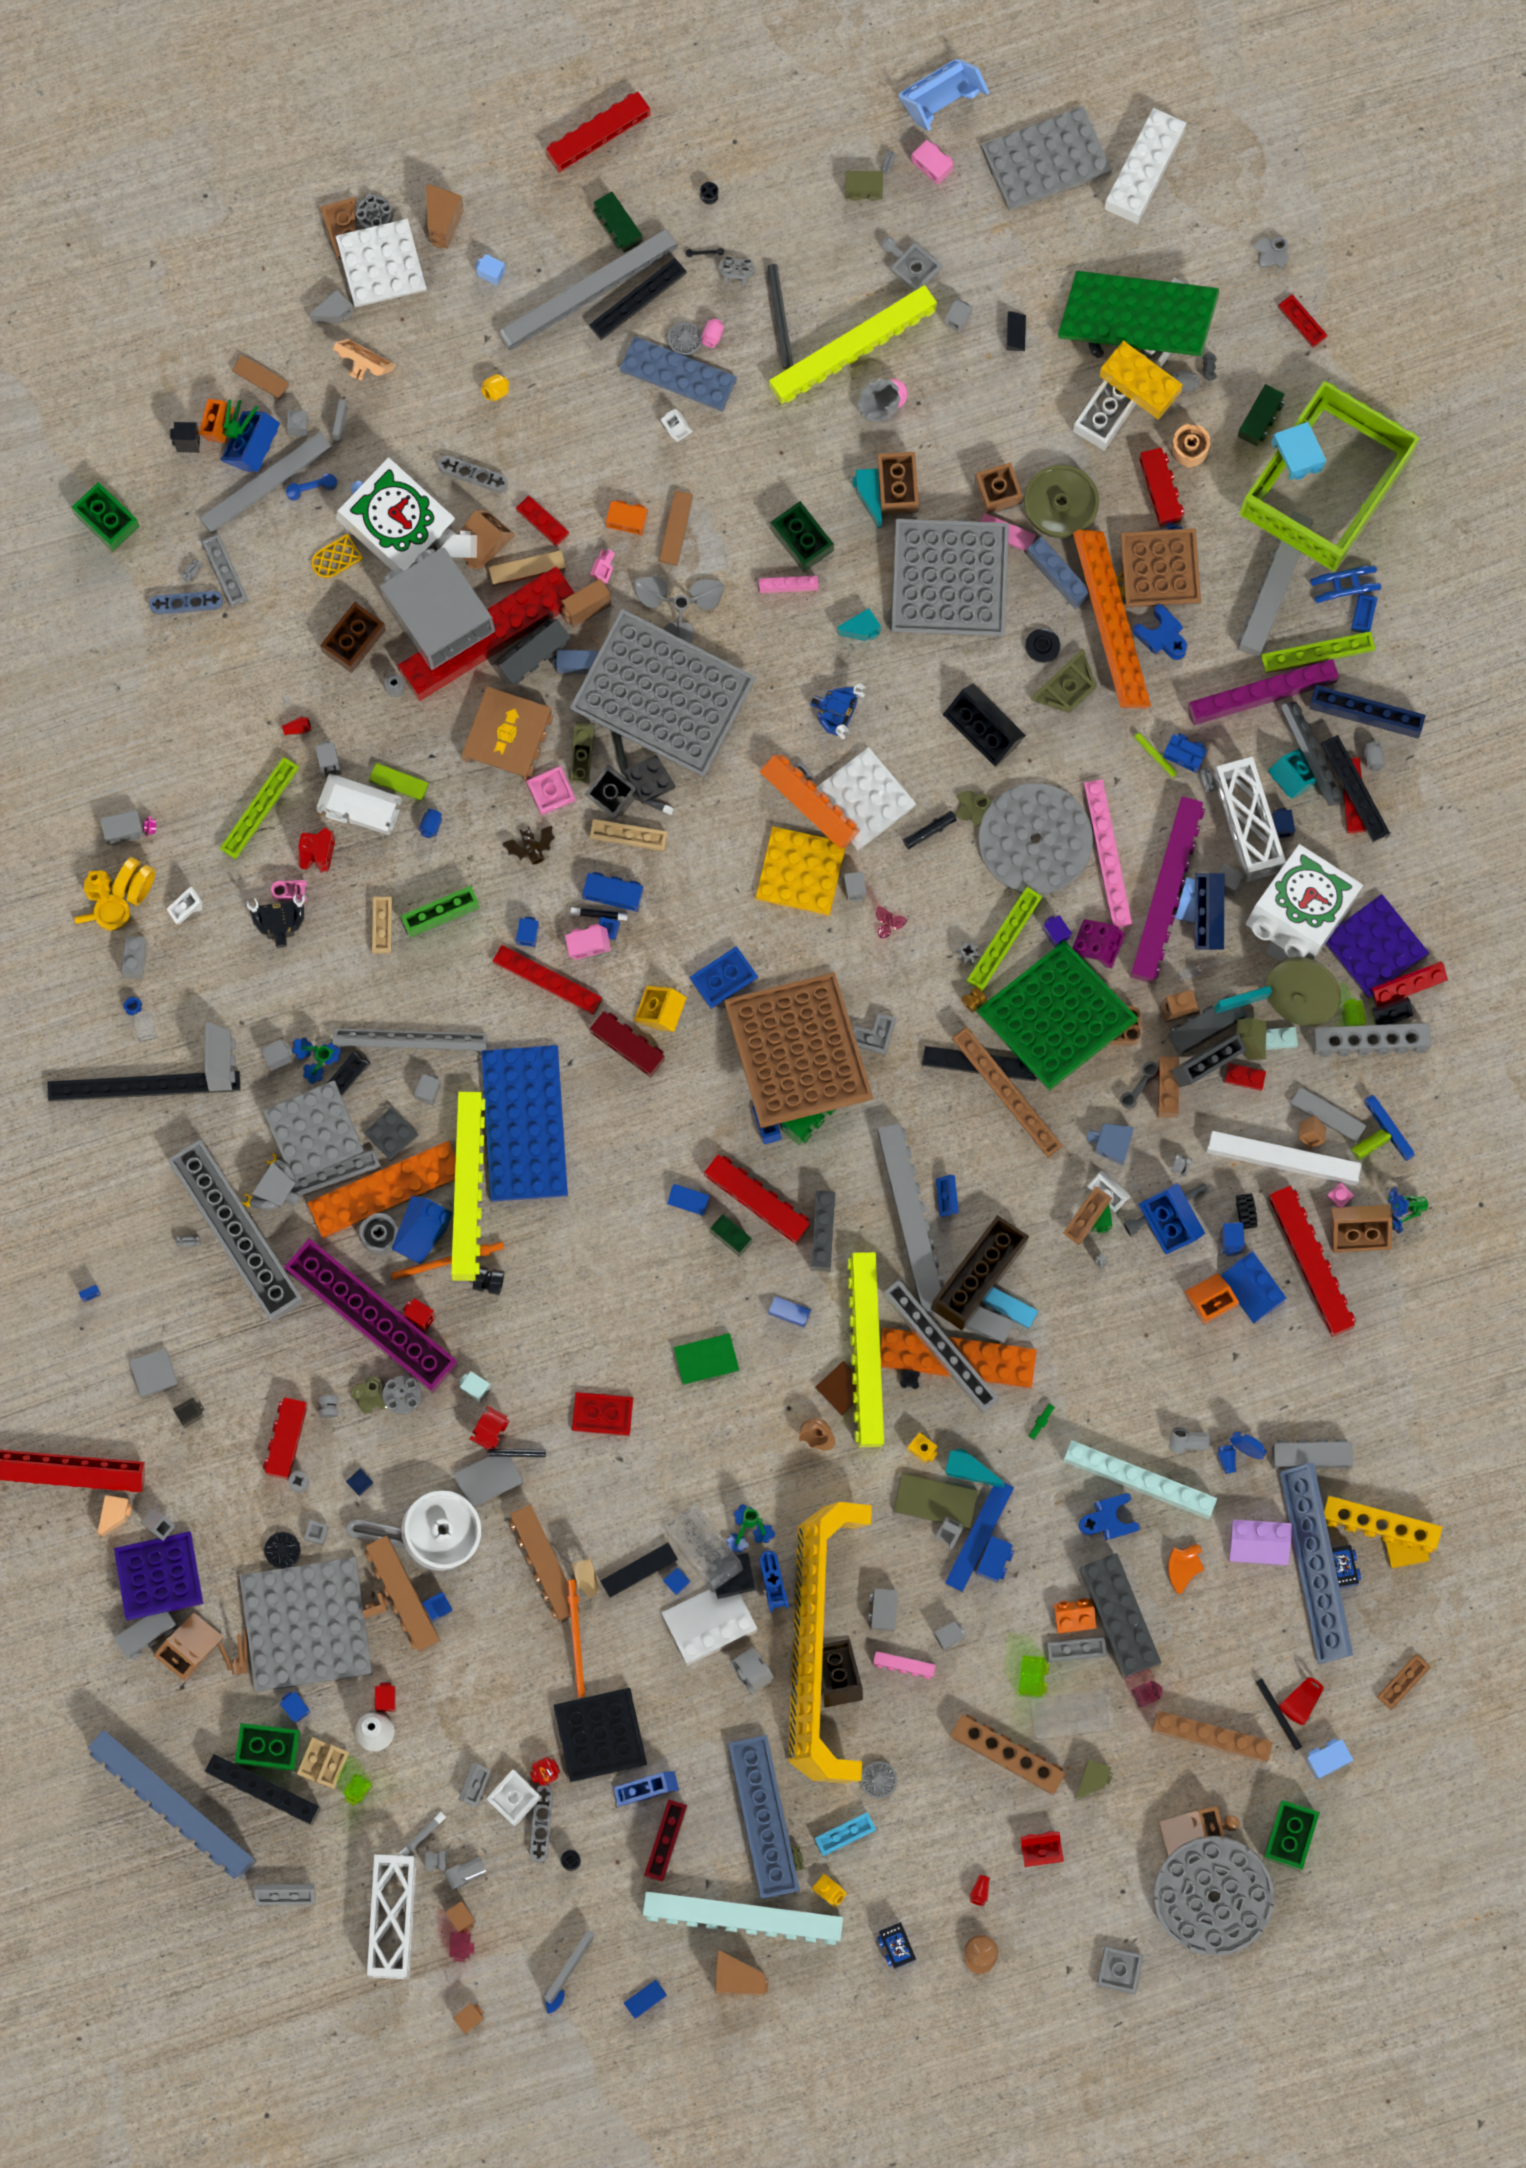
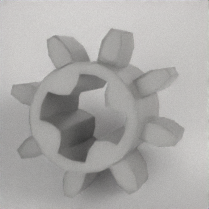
M971 940L967 944L962 941V948L956 949V952L960 953L957 960L962 959L964 965L970 961L974 964V957L978 958L980 955L975 952L979 946H973ZM967 950H971L969 956L965 955Z

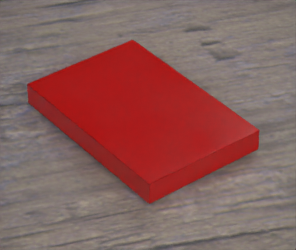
M575 1392L572 1431L630 1436L634 1397Z

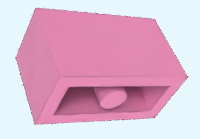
M928 140L911 155V162L937 185L953 171L954 163L951 157L947 154L944 155L935 143H930Z
M600 924L590 925L589 929L585 930L575 929L571 931V934L565 935L569 957L575 960L611 951L607 929L600 926Z

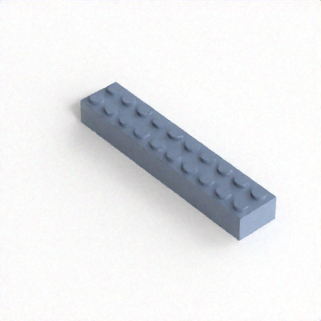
M105 1730L88 1747L92 1751L89 1754L100 1764L105 1762L104 1768L115 1777L119 1774L121 1776L119 1781L129 1789L134 1787L136 1789L134 1794L144 1802L148 1799L151 1802L149 1806L159 1815L163 1812L166 1815L164 1819L174 1828L178 1825L181 1828L179 1832L189 1841L193 1838L196 1841L194 1845L204 1854L208 1851L211 1854L209 1858L218 1866L223 1864L225 1866L224 1871L233 1879L236 1877L242 1879L254 1865L255 1859Z

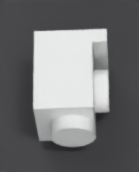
M677 409L667 412L661 419L670 436L677 442L693 432Z

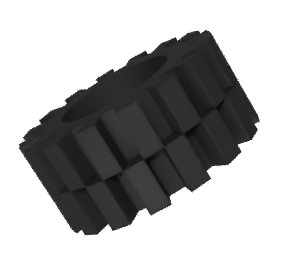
M1253 1194L1236 1195L1239 1223H1243L1244 1229L1256 1228L1258 1220Z

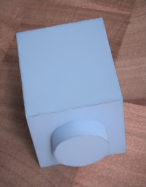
M487 254L484 255L483 259L480 258L475 267L478 277L495 285H498L506 271L505 263Z

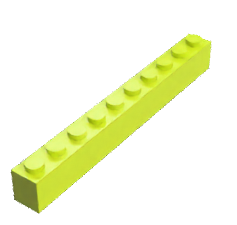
M923 285L770 379V389L781 404L791 402L799 393L809 391L815 383L820 384L825 381L828 375L840 372L843 366L853 364L858 360L859 356L869 354L877 345H884L893 335H900L906 327L916 325L924 316H931L937 308L936 300L927 287Z
M458 1092L452 1281H476V1274H480V1263H476V1258L480 1256V1244H477V1238H481V1226H478V1219H482V1208H478V1203L482 1201V1189H479V1183H483V1171H480V1165L484 1163V1153H480V1148L484 1146V1135H481V1128H485V1117H482V1110H485L486 1099H482L481 1092Z
M876 1252L852 1253L850 1258L847 1259V1269L850 1270L851 1277H848V1289H851L849 1308H852L849 1324L850 1327H853L850 1344L854 1346V1354H851V1364L855 1366V1373H852V1384L856 1385V1392H853V1403L856 1404L854 1423H857V1431H855L854 1438L855 1442H858V1448L882 1447L884 1445Z

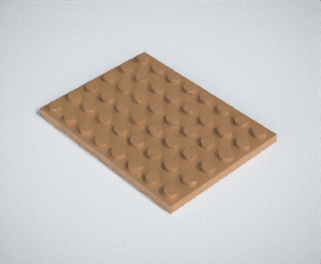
M835 972L724 1000L761 1128L873 1100L872 1091Z

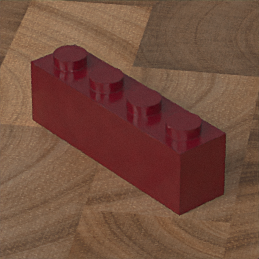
M603 1011L590 1027V1034L651 1078L665 1061L664 1052L657 1046H654V1048L648 1044L649 1041L642 1035H635L633 1029L624 1023L622 1025L617 1021L618 1018L610 1012L607 1014Z
M668 1799L644 1877L661 1883L664 1882L688 1808L687 1805Z

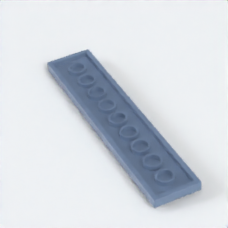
M1307 1463L1281 1471L1280 1476L1289 1521L1292 1523L1291 1531L1318 1664L1352 1656L1353 1651L1314 1463Z

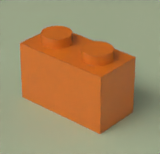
M207 400L199 435L211 442L225 443L226 436L223 434L225 429L223 425L228 403L223 400ZM231 406V412H230V419H229V421H230L231 418H232V414H233V410H234V408H233L232 406Z
M621 500L611 501L606 519V528L643 536L648 509L640 504H634L633 506Z

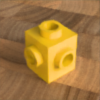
M103 870L89 871L88 877L84 880L83 890L89 900L107 901L109 893L113 889V881L108 873Z

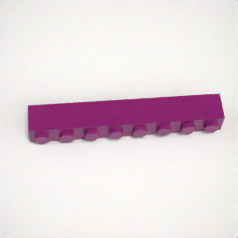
M1331 659L1189 702L1188 710L1193 725H1198L1314 690L1316 685L1324 687L1337 683L1339 674L1334 660Z

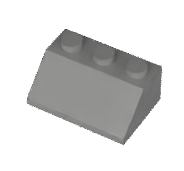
M205 1022V1075L209 1091L232 1090V1083L236 1080L235 1071H232V1066H236L235 1055H232V1050H236L235 1038L232 1039L231 1031L211 1022Z

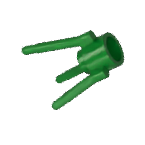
M229 399L223 428H225L223 434L229 438L237 439L238 434H243L245 427L257 411L258 406L256 405L242 426L239 427L240 423L236 422L242 401L238 400L233 418L229 421L232 400Z

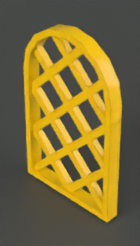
M346 534L315 553L312 558V568L318 576L331 578L361 561L363 557L349 535ZM347 539H349L352 545L346 544ZM336 545L343 546L342 552L335 551ZM345 547L352 548L351 554L344 553ZM354 549L356 550L359 556L353 555ZM325 551L332 553L331 559L324 558ZM334 553L341 555L340 561L333 560ZM343 555L350 557L349 563L342 562ZM352 557H353V558H358L357 560H355V561H353V562L351 563ZM315 558L321 560L319 566L314 565ZM323 560L330 561L328 568L322 566ZM332 562L339 563L337 570L331 568ZM341 564L347 565V566L343 567L342 569H340ZM321 569L328 570L327 575L320 574Z

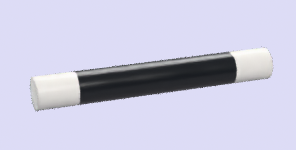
M571 907L570 915L628 920V913Z

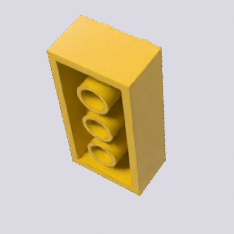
M1125 341L1119 345L1100 369L1099 376L1158 420L1179 396L1183 387L1182 383Z

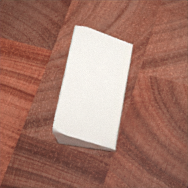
M1105 1171L1099 1172L1087 1186L1092 1191L1097 1186L1110 1195L1112 1200L1109 1205L1114 1212L1131 1197Z

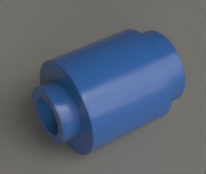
M428 809L424 813L418 829L423 837L432 838L437 835L442 822V813L434 809Z

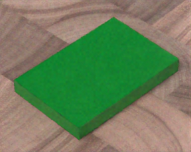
M730 1333L674 1347L683 1385L739 1371Z

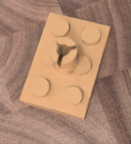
M350 339L336 342L333 350L338 352L339 356L354 360L349 375L355 379L357 377L358 380L363 379L367 368L370 369V373L380 376L392 372L396 365Z

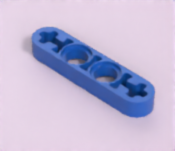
M1371 1095L1364 1099L1366 1107L1380 1127L1391 1135L1390 1141L1402 1158L1408 1161L1414 1157L1413 1149L1377 1098Z

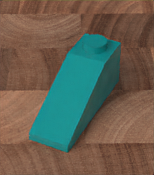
M878 468L856 470V475L852 476L853 488L856 487L858 497L877 528H882Z
M959 1448L956 1451L950 1450L945 1471L947 1476L1001 1488L1005 1487V1483L973 1456L967 1454V1450Z

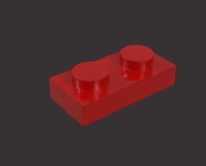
M1229 1063L1225 1083L1262 1091L1266 1071Z

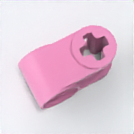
M276 881L271 886L272 898L276 902H294L293 898L297 893L296 898L303 900L302 895L305 894L306 896L305 886H307V881ZM282 888L285 892L282 895H277L275 890Z

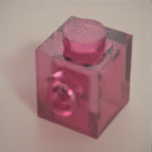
M451 1933L449 1957L454 1958L453 1962H465L466 1959H470V1954L474 1955L475 1942H471V1934Z

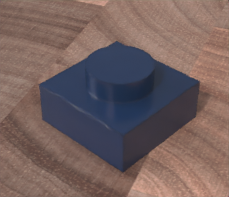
M361 1468L346 1481L359 1497L374 1484Z

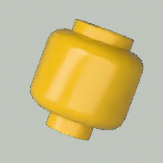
M494 374L483 381L481 392L487 400L498 401L509 393V381L504 376Z

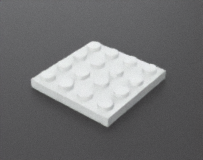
M408 219L336 236L354 308L426 291Z
M869 747L816 788L820 793H825L834 806L840 807L847 818H851L857 823L856 827L860 832L850 843L857 852L916 806L914 800Z

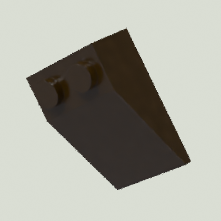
M850 1639L823 1644L821 1696L825 1708L863 1700V1688Z

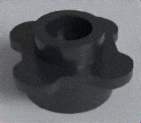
M912 1370L901 1371L902 1381L900 1386L902 1388L912 1387L917 1389L919 1387L918 1377L920 1372Z

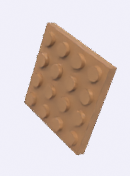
M1196 528L1120 534L1126 608L1151 607L1157 604L1167 606L1201 603Z

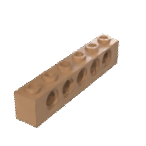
M969 1714L966 1717L961 1715L950 1738L1047 1793L1055 1794L1066 1774L1061 1766L1055 1763L1050 1765L1045 1762L1046 1758L1036 1753L1034 1756L1029 1753V1749L1020 1743L1018 1745L1011 1743V1738L1004 1734L997 1735L993 1732L994 1729L986 1724L981 1726L976 1723L977 1719ZM969 1730H978L980 1736L977 1739L970 1738ZM994 1739L997 1746L994 1749L988 1748L986 1740ZM1006 1748H1010L1014 1752V1756L1010 1759L1003 1755V1750ZM1028 1758L1031 1761V1767L1023 1768L1020 1764L1021 1759ZM1038 1769H1047L1048 1777H1039Z

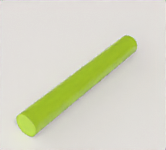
M1139 732L1134 736L1140 745L1172 778L1178 774Z

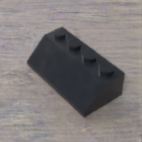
M974 683L962 689L942 714L995 767L1014 751L1026 736Z

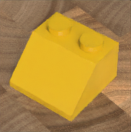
M646 986L634 1021L660 1031L674 1032L687 997L672 988Z

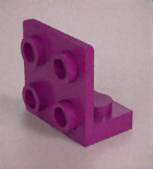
M1084 919L1072 949L1079 956L1098 960L1106 968L1112 969L1125 934L1116 925Z

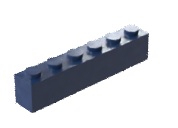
M1318 685L1315 686L1309 707L1311 710L1417 739L1420 737L1426 717L1425 714Z

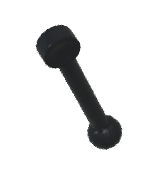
M723 248L704 251L686 250L687 257L700 254H724Z

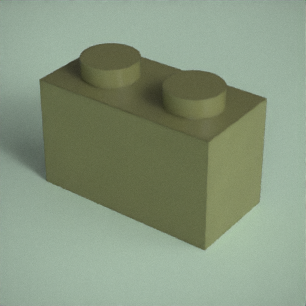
M846 171V199L852 201L860 199L877 201L883 198V171Z

